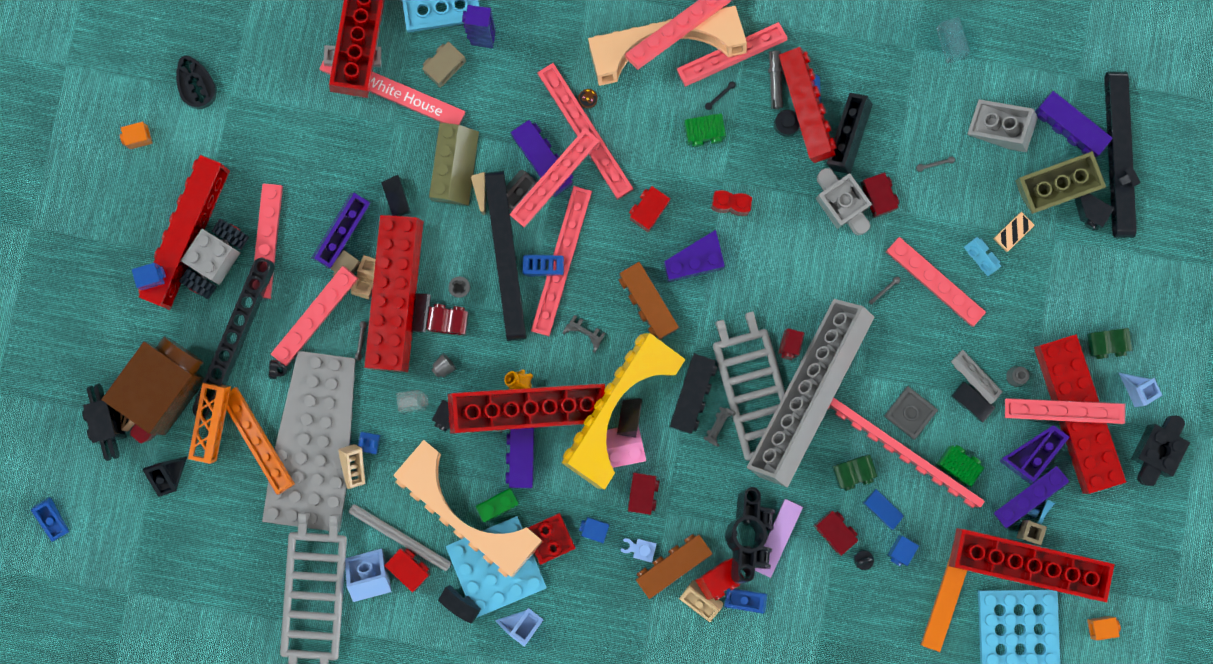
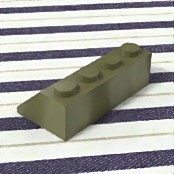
M439 123L429 194L431 201L469 206L472 188L471 177L474 173L479 131L457 124Z
M1093 151L1015 180L1021 198L1032 214L1106 187Z

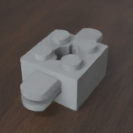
M825 168L821 170L817 176V182L824 191L816 197L817 202L837 229L847 223L854 234H865L870 228V222L863 212L872 203L850 173L839 180L832 169Z

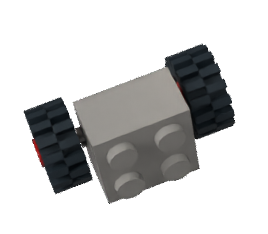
M221 218L212 229V232L223 239L220 240L204 229H201L181 259V262L199 272V275L187 268L179 282L208 300L217 286L207 281L206 278L220 285L240 255V252L229 246L228 242L242 250L249 239L248 235Z

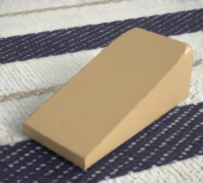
M485 172L472 175L471 180L480 212L485 215L486 181Z

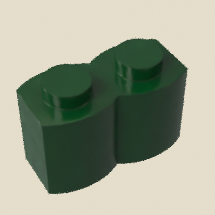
M1129 328L1087 334L1090 356H1096V359L1108 358V354L1115 353V357L1127 356V352L1132 351Z
M870 454L832 466L838 487L840 489L844 488L845 491L856 488L855 484L860 482L863 485L874 482L873 478L878 477Z

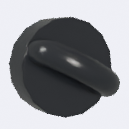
M278 360L270 361V379H277V377H282L286 374L287 368L284 364L278 363ZM277 368H281L282 372H277Z
M862 550L855 554L854 564L857 568L868 570L873 566L874 557L870 552Z

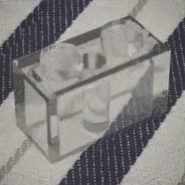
M421 390L396 393L399 413L426 411V406H429L428 396Z

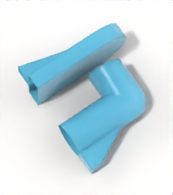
M1050 500L1046 501L1038 524L1042 525L1046 514L1055 503ZM1035 508L1028 515L1036 518L1040 510Z

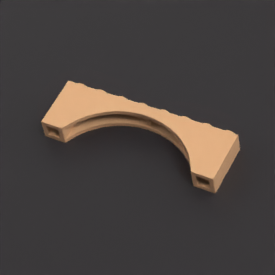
M736 6L720 9L681 38L710 44L722 51L727 57L747 53V42ZM672 19L588 38L599 86L618 82L619 75L628 62L625 54Z
M423 440L393 475L397 478L395 482L401 488L405 489L407 487L412 491L410 495L419 502L421 499L426 503L424 507L430 513L434 514L436 512L440 515L439 520L448 527L450 524L455 528L453 532L459 538L463 539L465 537L469 540L470 543L468 545L474 551L480 550L485 554L483 558L492 565L494 562L498 565V571L503 576L507 577L509 575L514 577L543 541L527 527L512 533L494 534L479 531L461 521L449 508L440 488L438 469L441 454Z

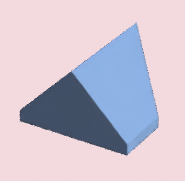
M1119 373L1134 407L1148 405L1162 396L1155 378L1148 379Z
M528 608L525 611L495 621L509 636L525 647L543 619Z

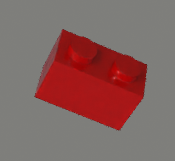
M653 186L649 190L645 189L640 196L641 202L639 205L634 204L629 212L631 214L630 221L646 232L651 230L670 202L669 197Z
M400 548L384 566L413 593L429 577V567L422 561L418 563L414 559L415 554L410 549Z
M732 558L723 561L695 580L707 600L714 598L716 601L725 595L724 591L727 589L733 590L740 585L731 578Z

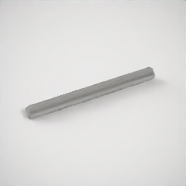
M353 504L350 508L349 513L444 571H447L451 566V562L359 506Z

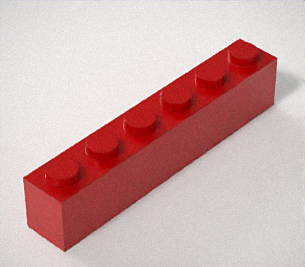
M797 47L779 54L809 159L816 163L835 156L834 149L837 148L836 143L829 135L831 127L828 120L825 121L823 115L826 114V110L818 98L821 94L818 86L814 85L813 80L816 77L813 69H810L808 65L811 62L808 52H804L801 47Z

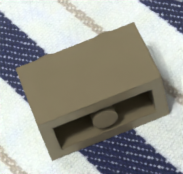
M449 41L446 44H442L437 49L436 55L433 58L429 57L424 62V67L422 68L423 72L439 88L466 63L465 56Z

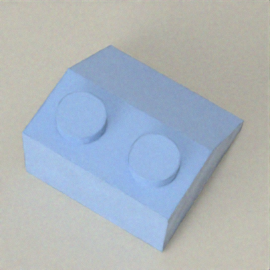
M382 549L346 558V583L353 602L391 592L388 569L384 566L386 561Z

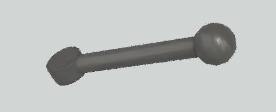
M950 156L946 160L926 165L918 164L916 170L922 172L926 168L937 165L952 164L955 162V158Z
M894 277L893 281L872 298L869 303L873 304L892 286L899 284L900 278Z
M361 321L359 324L361 329L357 353L355 354V360L360 361L362 358L361 348L364 328L367 326L365 321Z

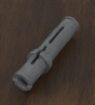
M781 51L769 52L770 68L768 69V74H770L771 109L783 108L781 78L783 68H781L779 58Z

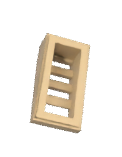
M350 445L338 449L347 489L364 485L365 474L362 448L357 445ZM358 476L357 479H351V477Z

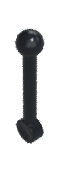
M733 81L729 82L727 88L711 102L705 104V109L711 110L712 105L730 89L736 87V83Z

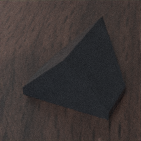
M187 457L164 461L143 468L144 474L158 497L177 491Z

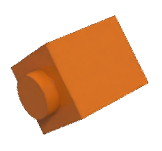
M144 122L120 127L122 132L120 140L129 149L152 144L149 127Z
M1105 616L1087 619L1090 639L1097 641L1120 637L1121 627L1116 617Z

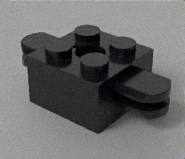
M100 383L95 384L94 387L92 385L88 386L87 393L90 403L83 405L84 410L82 411L83 419L87 422L89 428L87 429L88 438L90 441L92 440V443L101 445L103 457L106 461L112 460V457L117 459L120 454L116 441L127 438L125 431L121 430V413L101 400L104 397V391Z
M1177 415L1168 416L1162 427L1156 424L1147 425L1131 457L1132 460L1142 465L1137 475V480L1141 485L1154 486L1160 475L1164 477L1174 476L1190 444L1189 441L1179 437L1185 426V421L1182 417Z

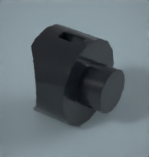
M792 110L781 111L774 121L775 131L782 136H793L800 127L796 112Z

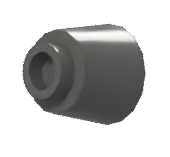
M455 277L449 282V292L454 297L461 298L468 294L470 284L464 277Z
M444 353L432 364L433 368L431 369L438 378H444L457 370L451 359Z
M1020 366L1011 367L1006 374L1008 383L1014 387L1023 386L1030 377L1028 370Z

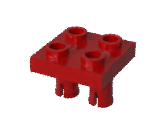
M560 513L528 527L530 531L543 541L535 550L540 565L576 549Z

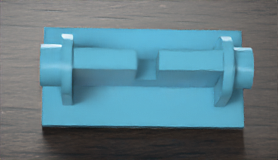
M976 237L964 246L968 254L987 276L1001 267L1000 260L992 252L988 255L986 254L989 248L982 238Z

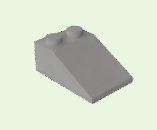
M979 99L967 134L1007 149L1027 152L1038 117L1032 108Z

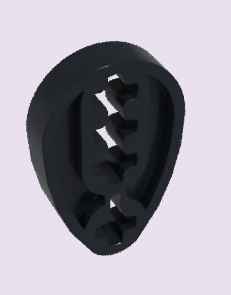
M188 55L182 56L178 61L176 70L177 88L180 97L191 108H207L216 99V84L209 72L197 60ZM186 61L192 63L190 64L191 73L186 67H183L186 65ZM193 78L199 80L197 85L201 89L200 93L203 97H206L203 103L197 101L200 97L195 92L196 87L190 84L193 82Z

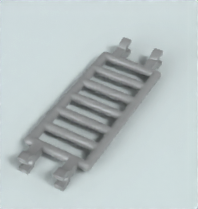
M754 312L745 314L750 333L733 338L728 337L724 320L716 321L715 324L721 341L713 344L730 409L736 412L735 416H732L743 455L747 461L751 460L755 452L750 451L748 441L763 437L767 428L745 434L742 422L774 414L779 404L742 415L739 413L737 404L778 393L781 402L785 394L768 330H758ZM762 337L765 349L724 360L721 348ZM764 356L768 357L770 367L732 378L729 377L728 366ZM773 375L775 386L739 396L734 395L732 385Z
M309 512L298 513V532H290L288 535L280 655L282 657H289L288 664H298V658L320 659V664H329V660H337L339 657L347 538L344 535H338L340 515H330L329 534L307 533ZM296 540L339 543L338 555L295 552ZM296 559L337 562V574L294 571V561ZM293 579L336 582L335 594L292 591ZM292 599L335 601L334 613L291 610ZM290 618L333 621V632L290 630ZM289 638L332 641L331 652L289 650Z

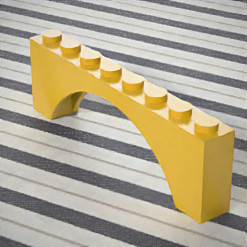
M651 333L641 334L637 337L635 347L627 353L623 366L616 370L614 374L616 377L612 383L610 382L606 386L604 396L596 402L594 412L585 419V426L582 431L575 435L573 445L563 455L562 464L598 489L605 490L615 474L607 453L606 434L610 416L621 396L634 384L645 378L655 375H676L685 361L682 356Z

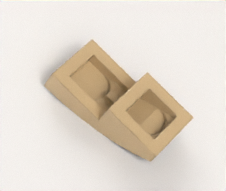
M363 255L357 270L356 277L359 279L351 289L352 295L370 299L376 259Z

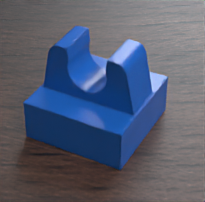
M360 432L358 446L362 448V452L377 454L381 435Z

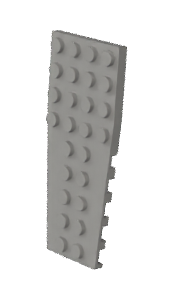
M298 351L274 449L295 485L277 495L268 481L262 522L298 527V513L309 512L307 528L329 531L330 515L338 514L340 515L338 532H340L347 487L338 449L350 446L356 363L354 358Z

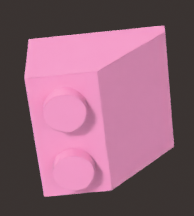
M639 426L636 438L617 435L618 428L607 430V453L612 468L646 461Z

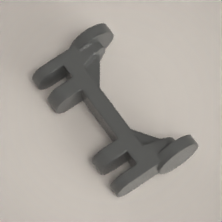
M574 315L562 334L565 335L566 332L569 333L570 331L583 333L591 339L594 348L593 352L595 353L606 333L603 332L598 337L600 329L596 328L594 333L588 331L581 326L584 321L580 318L578 323L574 322L577 318Z
M719 408L721 412L720 414L716 413L717 419L711 431H707L708 437L704 436L703 438L716 447H719L716 438L727 417L735 416L736 412L728 408Z

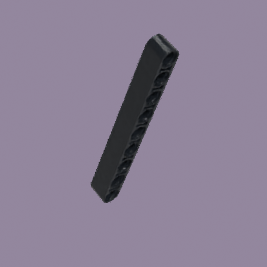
M1127 71L1106 72L1104 85L1107 134L1113 138L1108 144L1110 202L1114 208L1111 213L1112 234L1114 238H1134L1137 231L1135 188L1132 187L1131 183L1121 186L1118 179L1126 176L1125 169L1133 167L1129 77Z
M504 170L485 173L506 338L507 342L526 339Z
M258 258L254 261L203 383L217 386L227 384L273 275L275 266L271 260ZM263 262H266L268 266L265 272L260 270V265ZM255 280L260 282V287L257 290L253 288ZM250 297L252 305L248 308L245 305V301ZM241 315L245 318L243 325L238 324V318ZM233 333L237 335L235 343H232L230 340V336ZM225 351H228L230 354V358L227 361L223 359ZM218 368L222 371L220 379L215 375ZM201 388L192 408L195 416L197 414ZM207 388L206 396H207V398L209 399V401H212L213 399H215L216 391H217V390H215L214 395L211 397V396H209V394H208V388ZM207 407L206 414L202 415L204 418L212 416V411Z

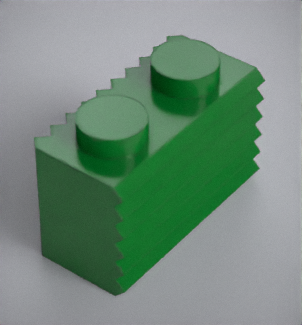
M722 113L684 120L688 145L700 147L704 145V142L710 141L711 144H718L726 137Z
M953 445L948 446L936 465L967 487H972L984 469L980 465L982 462L974 456L968 457L964 454L966 451L958 445H955V447Z
M509 488L476 505V509L483 522H488V520L490 521L498 517V515L505 513V511L515 508V506L519 505V502L513 490Z

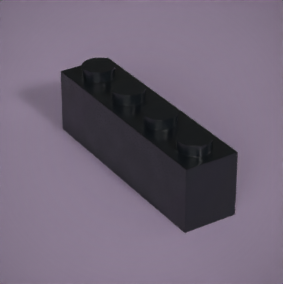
M849 93L834 139L837 147L834 149L836 155L827 160L828 166L833 171L851 174L873 105L868 96Z
M695 353L692 355L669 425L670 428L688 434L697 431L700 422L697 420L699 413H703L706 402H703L705 394H709L712 384H709L710 377H714L717 371L716 360Z

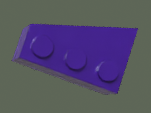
M716 230L664 261L663 265L668 283L724 269L725 264Z
M1053 425L1003 457L1000 462L1032 485L1069 439V436Z

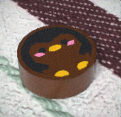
M592 89L581 91L579 94L580 105L586 109L593 108L597 104L596 92Z

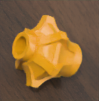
M524 369L518 372L510 371L506 374L504 382L509 387V390L532 388L531 379L533 375L531 373L525 374Z

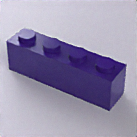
M467 5V11H463L462 22L464 23L465 33L467 34V39L470 40V44L493 48L496 28L491 8Z
M1054 91L1048 94L1035 110L1039 120L1051 125L1054 132L1066 137L1069 144L1077 146L1082 150V154L1093 151L1096 158L1113 139Z
M528 120L510 133L539 177L542 178L559 158V155L557 153L553 154L550 150L552 147L547 138L543 139L540 136L541 130L536 123L532 124ZM572 174L554 193L553 197H556L573 185L571 179L574 177Z
M350 193L311 258L326 268H331L370 205V202L356 193Z
M534 428L510 429V433H507L506 445H510V453H506V464H510L509 472H506V484H509V488H533Z
M1056 466L995 511L994 515L1003 527L1008 529L1066 486L1070 481Z

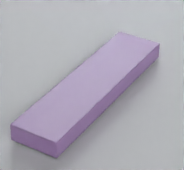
M784 499L772 525L774 530L769 532L764 545L765 547L772 548L769 558L771 568H755V571L771 578L803 507Z

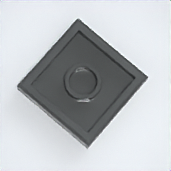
M907 386L885 413L884 417L911 439L915 440L938 409Z

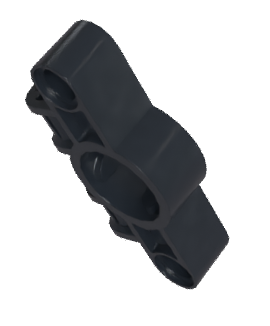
M755 487L745 489L738 494L736 520L728 525L725 533L726 543L733 551L731 578L737 584L751 581L755 575V568H771L769 558L772 548L765 547L764 545L767 540V531L774 530L772 520L775 510L760 507L761 493ZM747 493L751 495V501L748 500ZM740 522H743L744 525H750L756 533L755 545L752 549L751 546H742L736 538L738 535L736 529ZM741 570L745 572V579L740 575Z

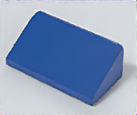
M877 489L863 502L890 530H893L904 517Z

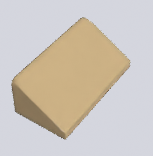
M692 580L679 598L708 622L712 621L723 606V602L719 599L716 601L714 598L707 600L694 580Z

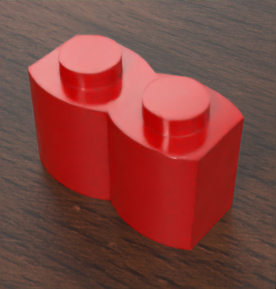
M724 190L715 191L711 209L718 213L730 212L737 216H746L751 210L752 197L743 193L733 195Z

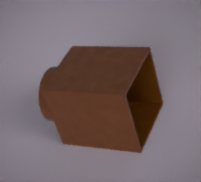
M163 336L158 345L144 341L101 400L149 434L166 436L202 386L205 378L197 373V371L203 364V361L166 336Z

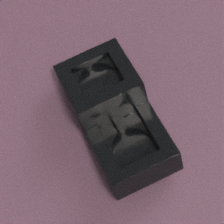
M962 382L951 395L980 422H984L995 409L992 404L966 382Z
M451 585L445 587L438 599L450 612L470 624L474 622L481 610L469 596L463 598Z

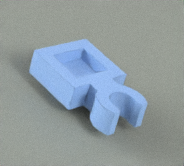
M628 538L623 539L624 542L630 544V547L628 549L621 548V552L630 553L632 551L634 552L633 558L652 563L656 543L637 539V543L634 544Z

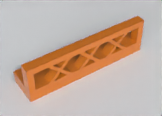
M202 383L188 459L208 464L217 461L231 386ZM207 388L217 390L215 399L209 401L206 396ZM209 407L212 411V417L206 421L202 412L203 409ZM205 425L209 433L206 438L202 439L199 434V428ZM200 444L205 450L204 457L194 455L196 447Z

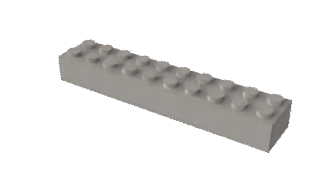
M833 299L747 466L758 477L788 488L874 319V316L864 306Z

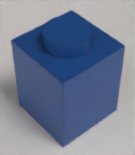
M156 263L131 269L136 288L140 290L165 284L163 279L166 277L165 271L162 266L160 267Z
M587 517V520H582L579 531L582 532L581 536L604 543L609 524Z
M898 535L887 555L891 557L890 561L901 567L902 564L908 566L919 545L904 536Z

